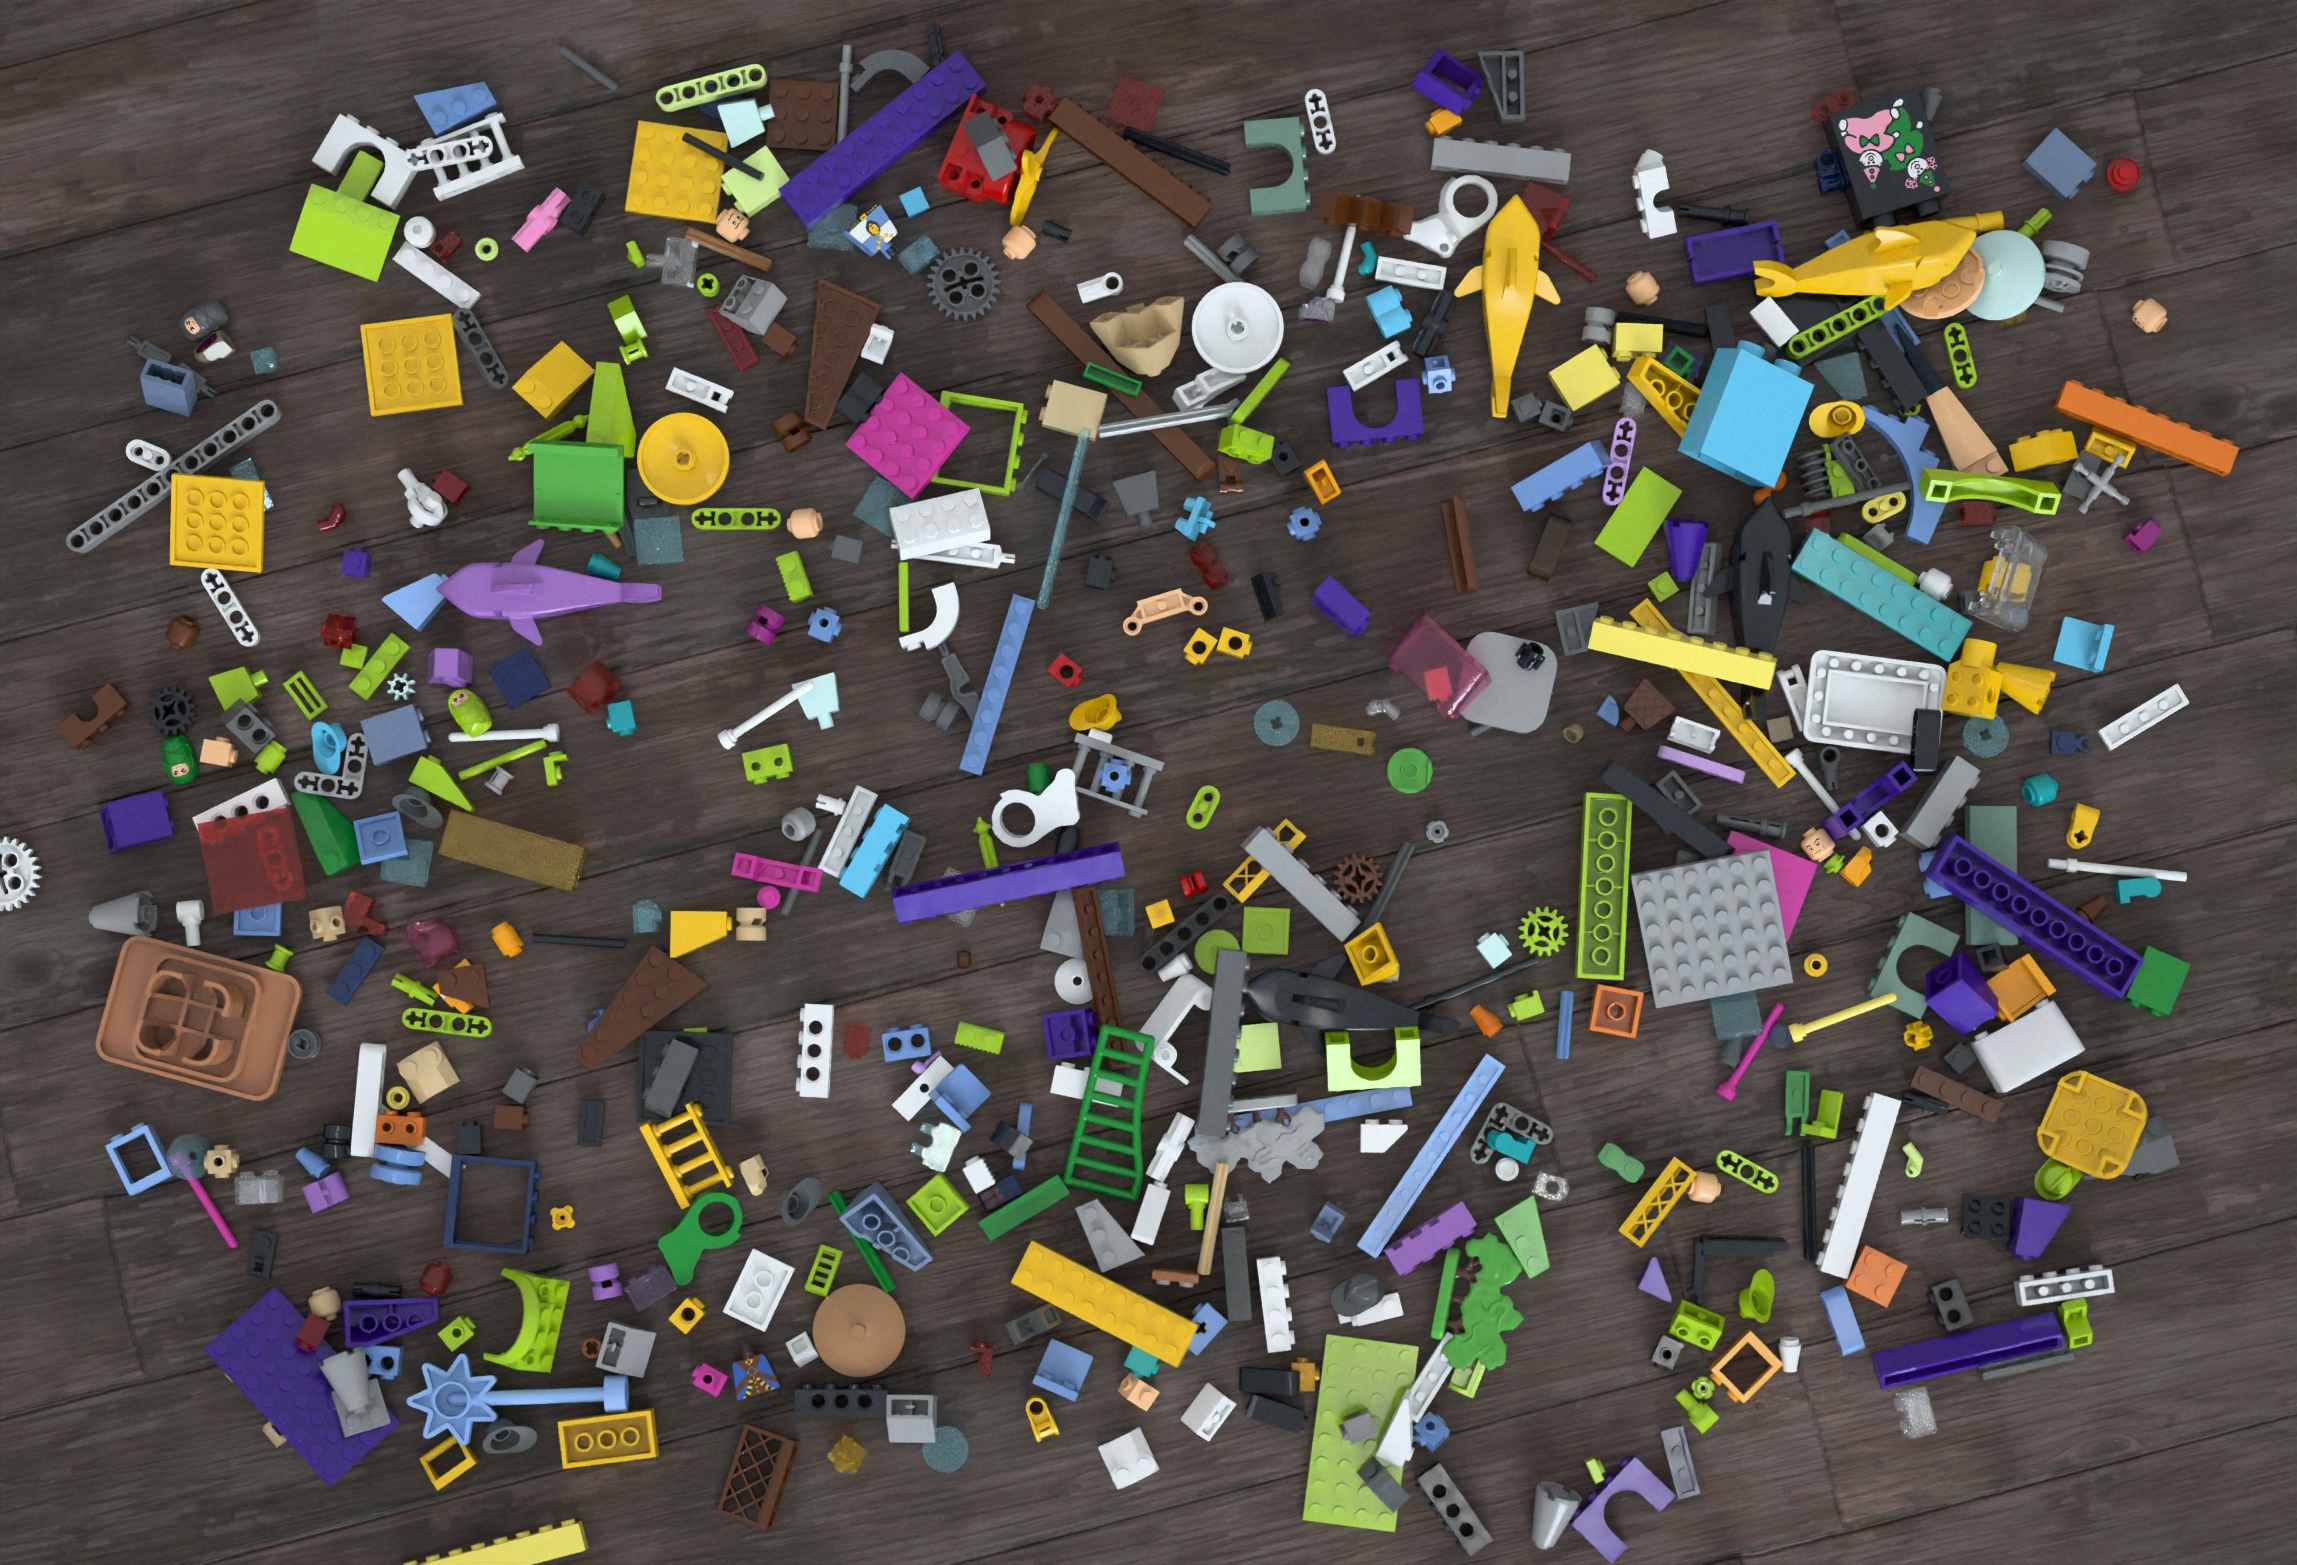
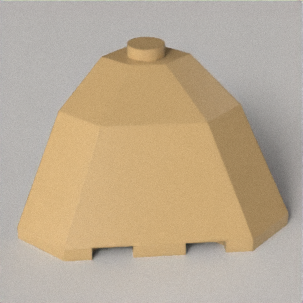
M1168 296L1158 298L1157 301L1149 306L1144 307V304L1140 303L1126 307L1127 312H1107L1089 323L1116 361L1137 374H1147L1149 377L1161 374V370L1169 366L1179 346L1184 298Z

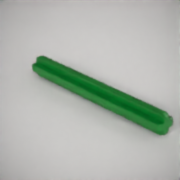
M838 1190L828 1195L830 1202L840 1216L848 1207L847 1203ZM847 1228L884 1292L889 1293L894 1290L896 1285L871 1243L862 1237H856Z

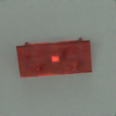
M1205 541L1195 545L1188 552L1191 562L1199 569L1204 583L1212 591L1220 584L1222 585L1228 581V574L1221 563L1218 562L1212 565L1211 561L1215 560L1217 556Z

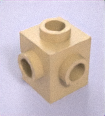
M341 906L321 908L309 912L310 929L313 933V939L323 938V942L337 940V935L346 933Z
M214 1145V1150H208L207 1155L204 1157L205 1169H208V1174H215V1178H228L229 1173L237 1172V1168H239L240 1161L237 1149H229L228 1145ZM218 1157H220L223 1160V1164L221 1166H219Z

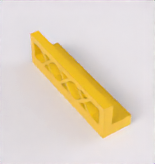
M1287 819L1274 830L1277 834V841L1280 844L1285 842L1292 850L1306 838ZM1285 825L1296 834L1290 841H1280L1279 832ZM1251 856L1222 884L1241 903L1270 875L1262 866L1261 871L1257 875H1248L1247 865L1251 861H1256ZM1245 868V875H1238ZM1245 877V888L1238 894L1229 884L1235 878ZM1248 877H1254L1248 884Z
M1674 1157L1618 1231L1642 1248L1697 1176V1173ZM1682 1169L1690 1174L1684 1182L1675 1183V1178ZM1672 1187L1674 1196L1669 1201L1661 1202L1662 1195L1668 1188ZM1658 1206V1217L1647 1220V1215L1652 1208ZM1644 1224L1645 1234L1638 1240L1632 1234L1639 1225Z

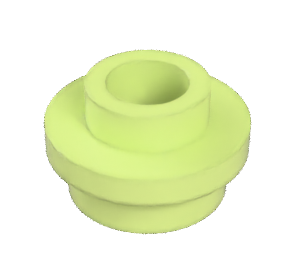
M491 238L479 240L475 247L477 256L484 261L493 260L499 251L497 243ZM490 246V253H484V247Z

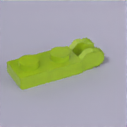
M1822 444V449L1825 450L1823 456L1826 458L1824 467H1828V470L1825 472L1826 476H1830V479L1827 481L1828 485L1832 486L1829 489L1830 494H1832L1831 498L1855 493L1853 483L1839 462L1831 460V450L1828 444Z

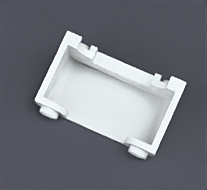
M2043 999L2037 1002L2033 1012L1995 1032L1988 1034L1987 1031H1983L1974 1036L1975 1041L1970 1044L1996 1092L2004 1093L2085 1050L2054 1000Z

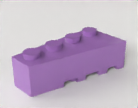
M435 648L428 655L427 683H444L453 688H466V684H473V656L460 649Z
M1460 1200L1391 1243L1383 1251L1399 1275H1406L1416 1268L1415 1265L1421 1261L1425 1263L1436 1256L1435 1252L1439 1249L1446 1250L1454 1245V1240L1462 1235L1464 1238L1475 1231L1473 1227L1477 1224L1463 1201Z

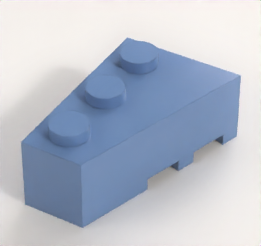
M485 82L414 95L415 100L438 138L462 129L499 108L496 99Z

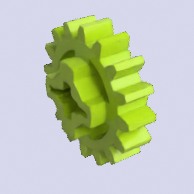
M1536 907L1535 914L1528 911L1527 915L1529 918H1521L1524 926L1518 927V930L1523 931V934L1518 936V938L1525 939L1526 942L1523 943V947L1528 945L1531 947L1529 953L1532 954L1537 950L1538 956L1541 957L1543 951H1545L1547 956H1551L1552 949L1555 952H1559L1558 944L1563 946L1566 944L1562 937L1568 936V933L1563 932V929L1567 928L1568 924L1561 923L1564 916L1556 917V909L1549 913L1548 907H1545L1543 912H1541L1539 907ZM1547 916L1552 920L1549 922H1542L1538 917ZM1531 923L1533 926V933L1532 935L1528 936V927ZM1539 926H1541L1542 928H1548V931L1546 932L1548 938H1546L1544 935H1538V933L1540 932V929L1538 928ZM1558 927V937L1555 941L1553 931ZM1544 941L1548 947H1539L1534 943Z

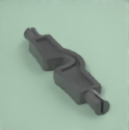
M133 335L129 337L131 340H127V344L138 350L137 354L146 360L151 358L171 364L173 360V355L154 346L147 340L142 342ZM184 362L179 364L178 367L193 372L196 392L198 394L203 392L212 399L216 397L209 390L216 395L218 391L209 386L205 378L197 374Z
M943 642L942 645L945 652L941 644L937 645L943 657L941 663L950 679L951 694L955 701L965 708L973 724L980 703L976 691L966 694L960 692V688L969 683L970 678L961 666L956 654H951L946 642Z

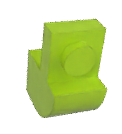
M2085 1298L2069 1299L2062 1303L2061 1306H2058L2060 1324L2063 1334L2066 1336L2069 1349L2092 1344L2093 1332L2086 1317L2087 1303Z

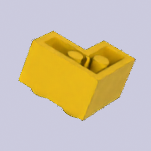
M2062 428L2037 432V437L2032 439L2031 436L2021 437L2017 439L2018 443L2009 445L2015 472L2028 471L2045 465L2059 464L2078 458L2072 431L2063 432Z

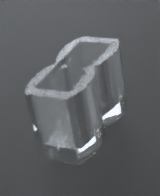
M1317 237L1311 241L1306 260L1300 269L1299 285L1313 290L1319 286L1324 266L1330 257L1331 242Z
M278 1170L263 1171L264 1175L254 1176V1171L240 1172V1177H234L235 1204L285 1202L284 1174H278Z

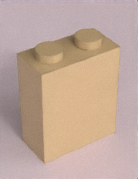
M1054 380L1053 385H1048L1045 395V398L1049 399L1047 407H1042L1039 420L1042 421V427L1096 441L1098 434L1097 426L1101 423L1107 394Z

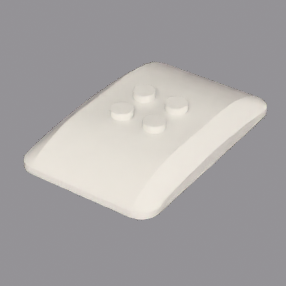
M1819 650L1812 655L1810 660L1803 735L1811 742L1910 754L1913 714L1916 708L1940 710L1942 725L1943 710L1940 708L1947 673L1942 666L1936 664Z

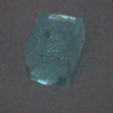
M651 900L637 901L638 905H632L634 933L660 932L659 922L663 921L662 909L658 908V904H652Z

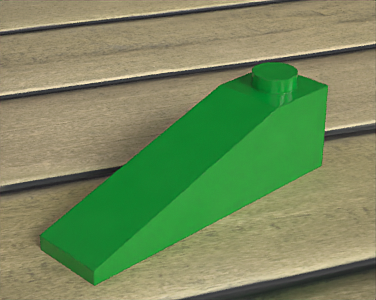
M299 790L290 795L327 876L333 877L361 862L354 826L322 795L303 793Z

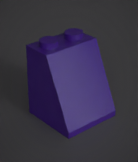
M161 790L107 802L99 809L111 854L164 840L173 835L172 831H175L172 818L168 817L166 810L169 808L168 800L165 795H162Z
M1960 951L1926 973L1925 1002L1960 1035L1963 1036L1969 1031H1974L1980 1024L1993 1019L1998 1014V997L1965 952Z
M2015 1196L2010 1225V1242L2007 1243L2006 1251L2012 1252V1257L2031 1261L2032 1256L2039 1258L2070 1212L2071 1206Z

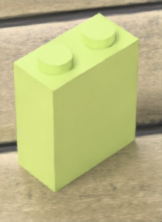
M764 146L742 161L763 172L764 178L762 181H758L735 168L721 176L724 182L721 184L722 188L728 196L732 194L737 200L734 203L735 207L741 214L746 213L748 218L779 198L778 189L790 180L767 146Z

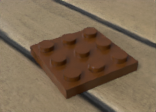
M770 79L769 104L773 107L775 117L768 119L767 148L827 152L835 146L839 83Z

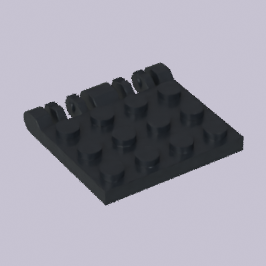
M1825 246L1790 268L1795 269L1829 250ZM1756 289L1752 291L1759 304L1767 298L1757 295ZM1802 292L1781 297H1771L1799 330L1797 335L1856 305L1860 301L1858 297H1854L1842 305L1841 300L1849 295ZM1860 311L1853 315L1856 320L1863 316ZM1839 321L1833 322V328L1836 331H1843L1842 323ZM1873 321L1800 359H1794V361L1803 368L1856 336L1858 331L1872 324ZM1813 332V339L1817 342H1822V334ZM1792 343V348L1795 352L1800 353L1803 351L1800 343Z

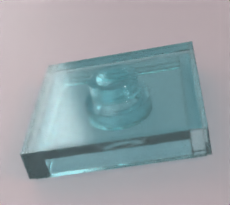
M842 204L809 230L808 248L854 252V243L842 233L857 220L858 206Z
M679 516L632 520L637 566L684 562Z
M1755 990L1708 999L1717 1042L1763 1034L1764 1031Z

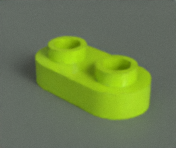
M1208 785L1198 791L1186 816L1188 825L1193 829L1206 827L1220 800L1219 791L1215 787ZM1206 793L1212 794V801H1205L1204 795ZM1195 814L1202 815L1201 822L1194 821L1193 817Z

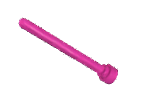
M1782 1003L1775 1004L1729 1080L1725 1081L1723 1085L1720 1084L1717 1088L1716 1093L1730 1102L1736 1095V1084L1783 1011L1784 1005Z
M182 1149L169 1158L172 1165H176L178 1169L182 1170L229 1247L236 1248L238 1245L237 1240L188 1164L190 1162L188 1157L190 1156L187 1151Z

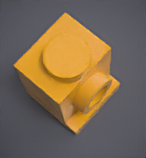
M1440 108L1431 114V118L1425 123V126L1431 135L1435 134L1436 138H1439V136L1445 135L1461 126L1462 119L1459 115L1456 116L1449 110Z

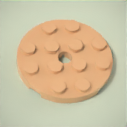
M1970 246L1957 267L1950 274L1944 276L1942 281L1930 287L1912 290L1911 295L1899 305L1908 313L1925 319L1945 318L1966 309L1978 297L1984 284L1985 272L1980 255Z

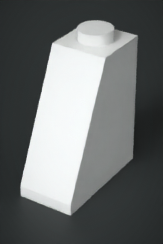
M1156 1180L1154 1184H1148L1131 1238L1153 1245L1171 1190L1167 1189L1168 1184Z

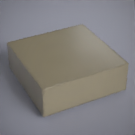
M1789 716L1765 721L1770 743L1794 738Z

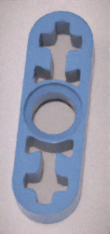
M1021 1102L1017 1130L1029 1137L1032 1104ZM1026 1153L1021 1161L1014 1157L1013 1169L1024 1170Z

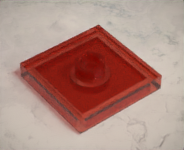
M1122 75L1106 119L1149 133L1165 91Z

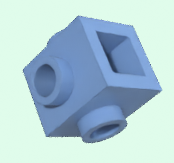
M1448 356L1424 358L1425 371L1421 372L1422 383L1427 385L1429 394L1452 391L1451 381H1455V372L1453 367L1450 368Z
M1305 506L1293 510V515L1289 516L1290 522L1287 523L1291 536L1295 535L1297 540L1303 539V541L1315 538V533L1319 532L1318 526L1322 525L1318 513H1313L1311 508L1306 510ZM1307 519L1309 521L1308 526H1302L1300 520Z
M824 607V610L818 608L816 613L812 612L808 621V625H810L808 635L831 644L834 635H839L843 625L840 623L841 618L836 616L837 611ZM828 621V626L822 627V623Z
M1111 758L1110 762H1105L1104 766H1100L1098 780H1102L1101 785L1106 786V791L1119 793V789H1124L1125 784L1130 785L1132 771H1128V765H1124V760ZM1111 772H1117L1119 778L1112 780L1110 778Z
M1430 1411L1425 1416L1422 1415L1418 1423L1413 1422L1414 1440L1422 1447L1425 1445L1432 1453L1449 1437L1450 1430L1445 1426V1421L1438 1414L1434 1416Z

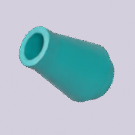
M593 553L586 570L590 571L591 575L617 580L622 567L617 566L600 553L599 555Z

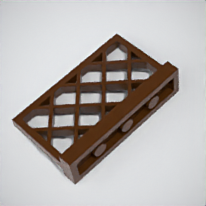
M1454 496L1450 502L1442 503L1441 508L1456 595L1476 592L1480 588L1465 501L1460 500V496Z
M745 1423L716 1513L756 1526L763 1531L771 1530L800 1441ZM749 1430L757 1432L761 1442L752 1447L747 1440ZM777 1439L782 1441L780 1450L772 1454L766 1442ZM763 1444L768 1457L757 1461L752 1449ZM749 1452L754 1464L743 1469L740 1463L741 1455ZM770 1459L774 1467L771 1474L764 1476L759 1464ZM756 1467L761 1479L750 1484L745 1472ZM741 1474L747 1486L736 1491L732 1482L734 1477ZM763 1482L766 1488L765 1496L757 1499L752 1486ZM748 1489L754 1501L743 1506L738 1494ZM734 1496L739 1509L733 1512L725 1510L724 1507L727 1499ZM753 1504H756L759 1511L757 1520L750 1519L745 1511L746 1508Z

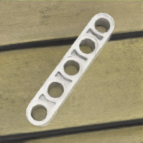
M361 1043L351 1140L352 1156L375 1158L373 1156L375 1144H378L375 1143L377 1115L381 1114L386 1063L385 1044Z

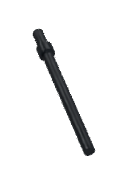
M1532 956L1435 996H1432V994L1426 996L1422 1001L1407 1007L1418 1012L1425 1009L1431 1010L1436 1008L1437 1004L1539 964L1536 956Z

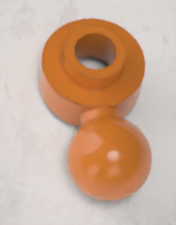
M1782 470L1775 488L1763 487V489L1755 491L1753 501L1757 506L1766 497H1771V491H1779L1784 487L1786 475Z

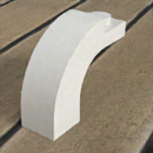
M954 582L932 589L937 605L935 620L927 629L899 638L903 649L907 648L908 651L920 648V643H925L928 651L943 643L950 636L957 624L960 611L959 597Z

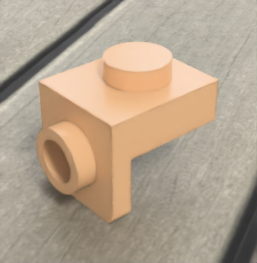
M1131 1373L1123 1379L1118 1389V1392L1127 1400L1145 1411L1150 1408L1160 1393L1157 1389Z

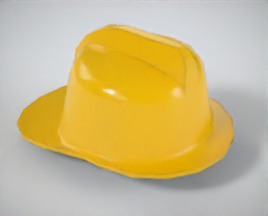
M1838 400L1819 405L1812 411L1809 417L1810 429L1816 435L1828 438L1840 436L1844 432H1848L1849 435L1855 434L1861 430L1865 421L1862 408L1848 400Z
M1106 694L1081 703L1070 715V726L1079 731L1089 728L1100 731L1109 730L1116 722L1122 719V715L1116 707V698L1112 694Z

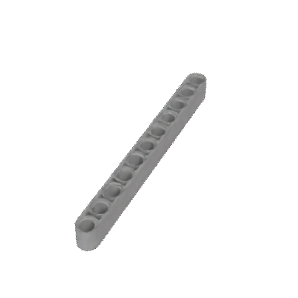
M270 400L261 401L73 530L67 536V546L80 554L89 552L170 496V475L172 472L178 471V473L194 475L202 474L275 424L282 415L280 407ZM273 406L274 413L272 416L265 417V409ZM250 419H254V428L251 430H246V422ZM235 432V441L227 443V435ZM216 445V454L208 456V448ZM197 458V467L194 469H190V460ZM159 484V493L152 496L151 488ZM139 497L141 504L138 508L133 509L132 501ZM120 510L122 517L119 521L114 522L113 514ZM101 523L103 530L100 534L95 535L94 527ZM82 536L84 543L81 547L76 548L75 541L78 537Z

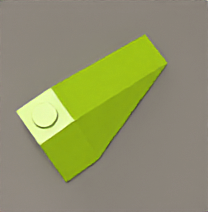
M596 362L586 442L624 445V457L635 458L637 434L631 416L632 413L627 399L621 366L617 363Z

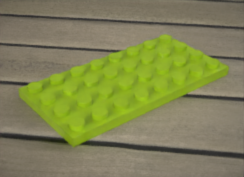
M1326 1334L1303 1520L1395 1532L1398 1509L1393 1513L1356 1472L1374 1457L1401 1485L1404 1463L1402 1467H1399L1376 1456L1378 1445L1406 1389L1410 1390L1414 1384L1419 1346ZM1367 1408L1378 1434L1351 1444L1349 1439L1344 1440L1339 1427L1340 1424H1343L1341 1418Z

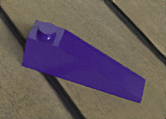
M438 1297L344 1301L341 1305V1328L345 1348L371 1347L439 1321Z

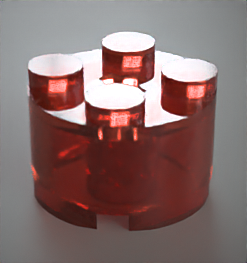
M595 661L581 673L580 679H575L567 690L570 697L590 716L596 713L602 702L605 705L609 703L615 696L612 692L616 691L622 684L600 661Z

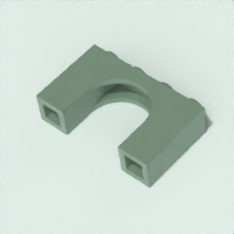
M1299 117L1244 121L1245 149L1276 147L1283 150L1290 157L1293 165V172L1290 178L1282 185L1250 189L1251 216L1306 212V205H1310V192L1305 191L1304 183L1308 182V169H1303V160L1307 159L1306 146H1301V137H1305L1304 123H1299Z
M1906 912L1905 915H1900L1896 923L1898 930L1895 936H1890L1886 944L1888 951L1885 957H1880L1876 965L1878 972L1875 978H1870L1866 989L1869 990L1867 996L1873 999L1891 992L1895 993L1897 999L1885 1005L1916 1020H1921L1928 1005L1925 1002V996L1906 987L1900 981L1896 970L1897 960L1906 948L1913 945L1924 946L1942 956L1951 957L1960 936L1916 914Z

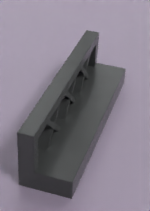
M2063 1334L2062 1348L1979 1366L1976 1369L1978 1378L1987 1380L2074 1360V1354L2069 1351L2066 1336Z

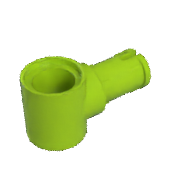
M1185 1184V1205H1188V1209H1190L1191 1230L1204 1229V1209L1206 1205H1209L1208 1184Z
M1685 1388L1675 1396L1680 1404L1689 1412L1687 1415L1690 1422L1702 1434L1719 1419L1706 1403H1698Z

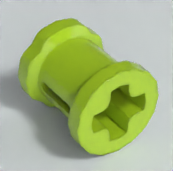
M709 273L700 276L697 285L701 293L705 297L716 296L720 288L716 277ZM707 281L710 284L712 283L713 288L711 290L705 286Z
M638 338L637 342L625 347L619 346L627 366L631 364V361L640 357H649L641 338ZM639 349V351L629 354V352Z
M276 943L274 945L275 950L269 961L265 962V965L284 973V966L289 957L294 955V952Z

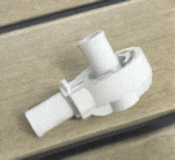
M410 468L402 470L398 474V478L407 489L404 495L408 499V509L413 515L410 518V523L416 528H422L424 524L429 526L439 525L448 513L447 506L441 496L427 487L425 483H419Z

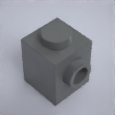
M1533 392L1512 400L1509 404L1518 426L1538 418L1541 415L1540 410L1543 409L1539 397H1534Z

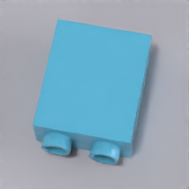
M1740 340L1737 348H1717L1678 451L1750 486L1775 488L1814 385L1799 378L1802 370L1800 366L1783 359H1776L1773 365L1762 359L1765 353L1764 348L1754 343Z

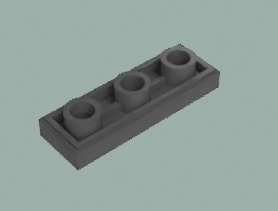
M1848 432L1842 433L1828 445L1858 492L1883 486Z

